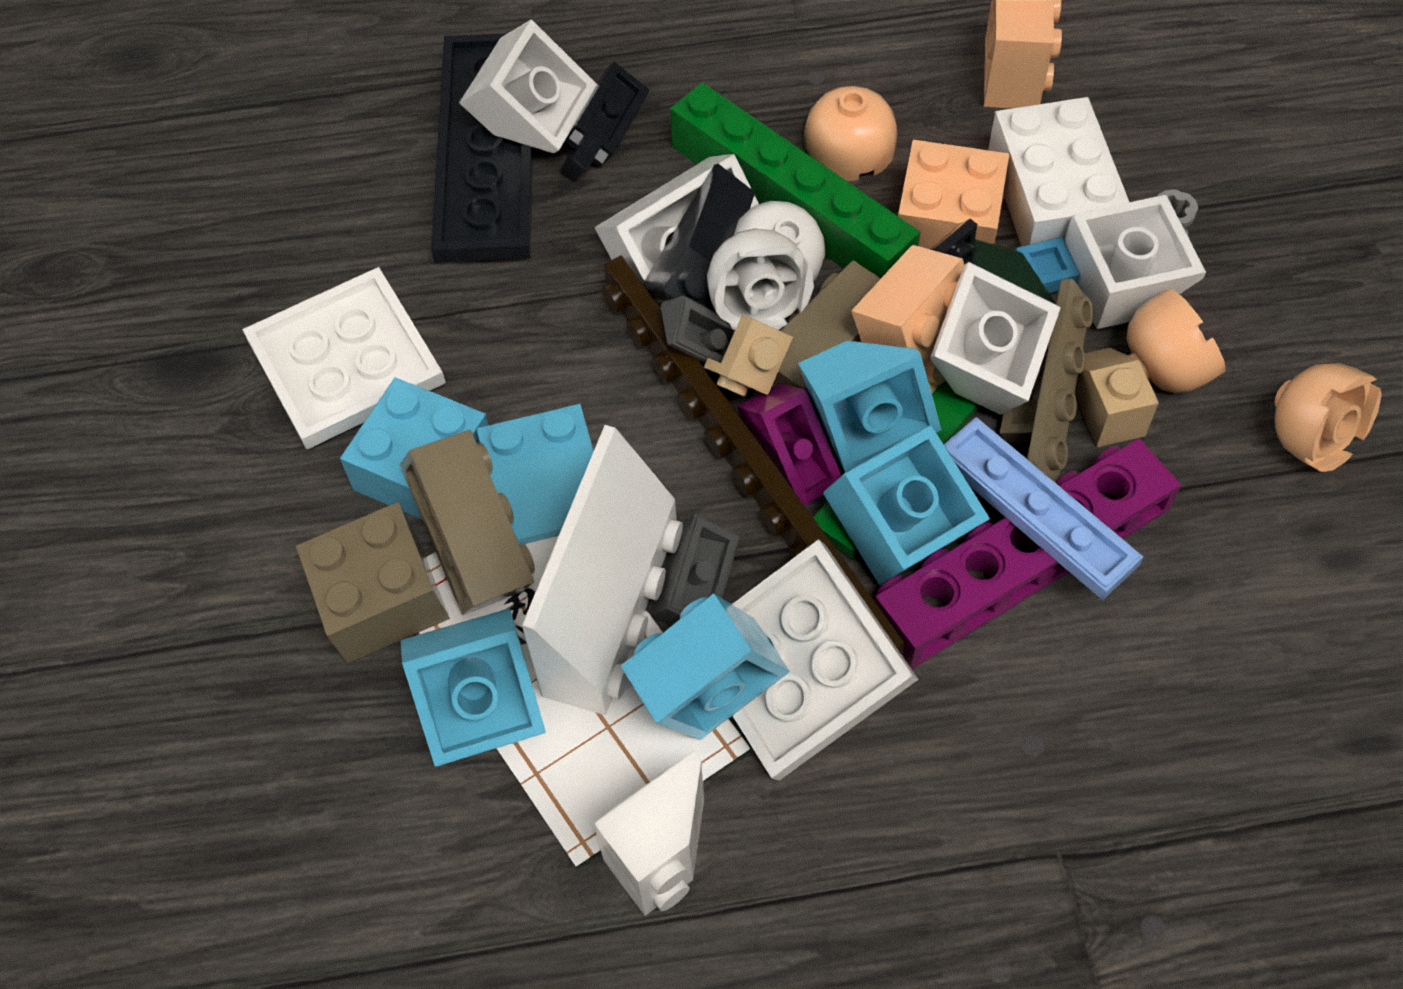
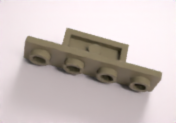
M1073 279L1061 280L1056 304L1061 308L1029 401L1003 413L999 433L1008 443L1030 442L1027 460L1055 483L1059 480L1060 471L1066 466L1068 460L1067 432L1069 421L1073 420L1076 415L1075 388L1078 374L1083 371L1085 365L1083 344L1086 327H1090L1093 321L1092 302L1088 296H1085Z

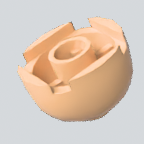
M858 86L835 88L825 93L810 109L804 130L805 151L807 150L812 158L846 181L859 180V174L868 173L873 170V176L881 173L892 162L896 149L897 125L894 113L881 95L868 88Z
M1171 288L1169 290L1166 289L1153 296L1136 311L1131 319L1126 336L1131 354L1128 356L1140 361L1147 378L1159 389L1174 394L1191 392L1205 386L1226 371L1224 359L1213 337L1207 341L1205 340L1198 327L1203 321L1189 303Z
M1333 363L1314 365L1296 375L1292 380L1286 381L1276 394L1274 417L1277 437L1283 447L1303 463L1320 472L1333 471L1344 464L1353 454L1342 450L1351 443L1354 437L1364 441L1378 414L1382 396L1381 388L1371 384V382L1377 379L1355 367Z

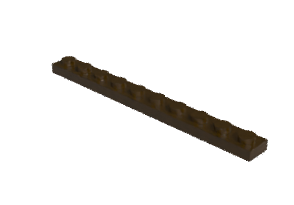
M622 255L604 263L607 285L602 287V291L608 306L614 313L621 311L627 320V328L635 344L639 348L646 346L653 356L652 363L660 379L665 384L671 382L679 392L678 399L687 417L692 421L698 419L704 427L706 441L714 455L718 458L724 456L732 466V476L741 493L746 497L752 495L761 507V518L768 531L774 537L782 536L790 548L789 556L791 560L818 539L824 543L902 655L905 644L902 638L698 359L667 344L660 307Z

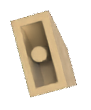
M1112 348L1085 353V365L1083 371L1077 377L1075 397L1095 446L1101 447L1146 436L1159 402L1140 361Z

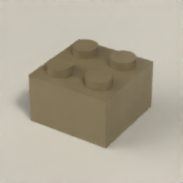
M399 502L296 545L326 635L347 663L450 619L418 536Z

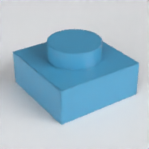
M1062 237L1015 249L1013 261L1027 291L1037 296L1059 291L1060 283L1063 279H1073L1078 284L1081 274Z

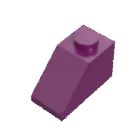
M779 383L770 389L768 395L761 393L737 406L744 424L804 506L823 496V492L842 476L806 390Z

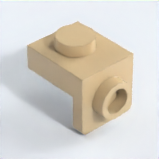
M742 315L722 362L719 363L708 358L704 368L720 374L717 385L742 396L746 395L749 387L768 395L793 337L758 320Z

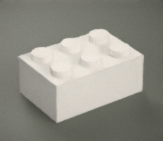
M1088 97L995 111L988 150L1009 153L1003 194L1021 246L1062 237L1065 241L1073 214L1129 203Z

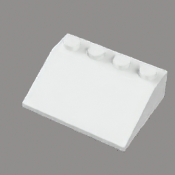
M604 425L522 624L542 697L602 715L607 714L612 698L620 699L625 691L628 677L621 668V665L626 662L631 647L636 648L644 640L648 625V617L644 616V612L649 599L657 600L661 594L666 575V569L661 568L667 552L673 554L676 552L683 530V522L677 521L675 498L615 427Z

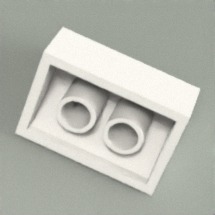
M728 154L708 157L594 227L611 260L622 255L643 284L714 164H720L751 188L735 155ZM755 195L750 208L759 204ZM654 300L661 309L662 305Z

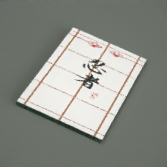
M559 536L525 544L532 555L535 572L532 574L534 579L532 585L521 593L462 615L438 556L434 552L427 556L426 559L450 619L419 632V635L510 608L546 733L498 747L496 750L577 870L582 866L588 865L592 859L601 854L594 823L692 751H695L702 761L703 784L737 761L743 760L746 755L751 753V748L729 719L701 740L657 724L629 679L620 699L612 698L606 715L542 697L522 624ZM645 610L644 616L648 617V625L644 639L656 633H663ZM631 647L627 660L635 655V648Z

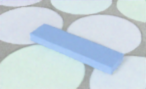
M977 417L944 444L973 490L1101 600H1104L1140 566L1143 556Z

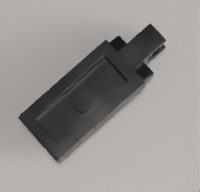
M613 61L604 71L565 141L573 147V150L567 156L560 170L574 181L578 179L582 172L588 170L591 163L600 167L614 153L650 89Z

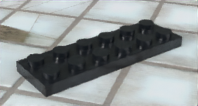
M508 33L444 36L431 246L434 262L531 258L533 147L493 135L459 103L499 39Z

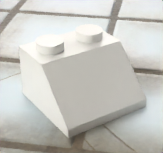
M530 19L499 39L459 103L493 135L555 153L561 148L597 84Z
M1167 195L1072 215L1064 242L1081 274L1077 285L1092 302L1093 322L1096 329L1130 322L1136 311L1153 296L1170 288L1181 294L1205 276L1206 271Z
M968 262L964 265L930 359L956 394L1001 415L1029 401L1061 307Z
M692 751L594 823L604 862L645 916L657 907L660 911L673 907L688 893L690 888L687 884L693 880L704 805L702 761L695 751Z

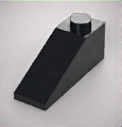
M714 164L643 282V286L652 298L661 305L664 301L680 296H685L706 308L711 303L707 273L713 255L725 240L734 235L739 219L750 209L755 195V191L720 164Z

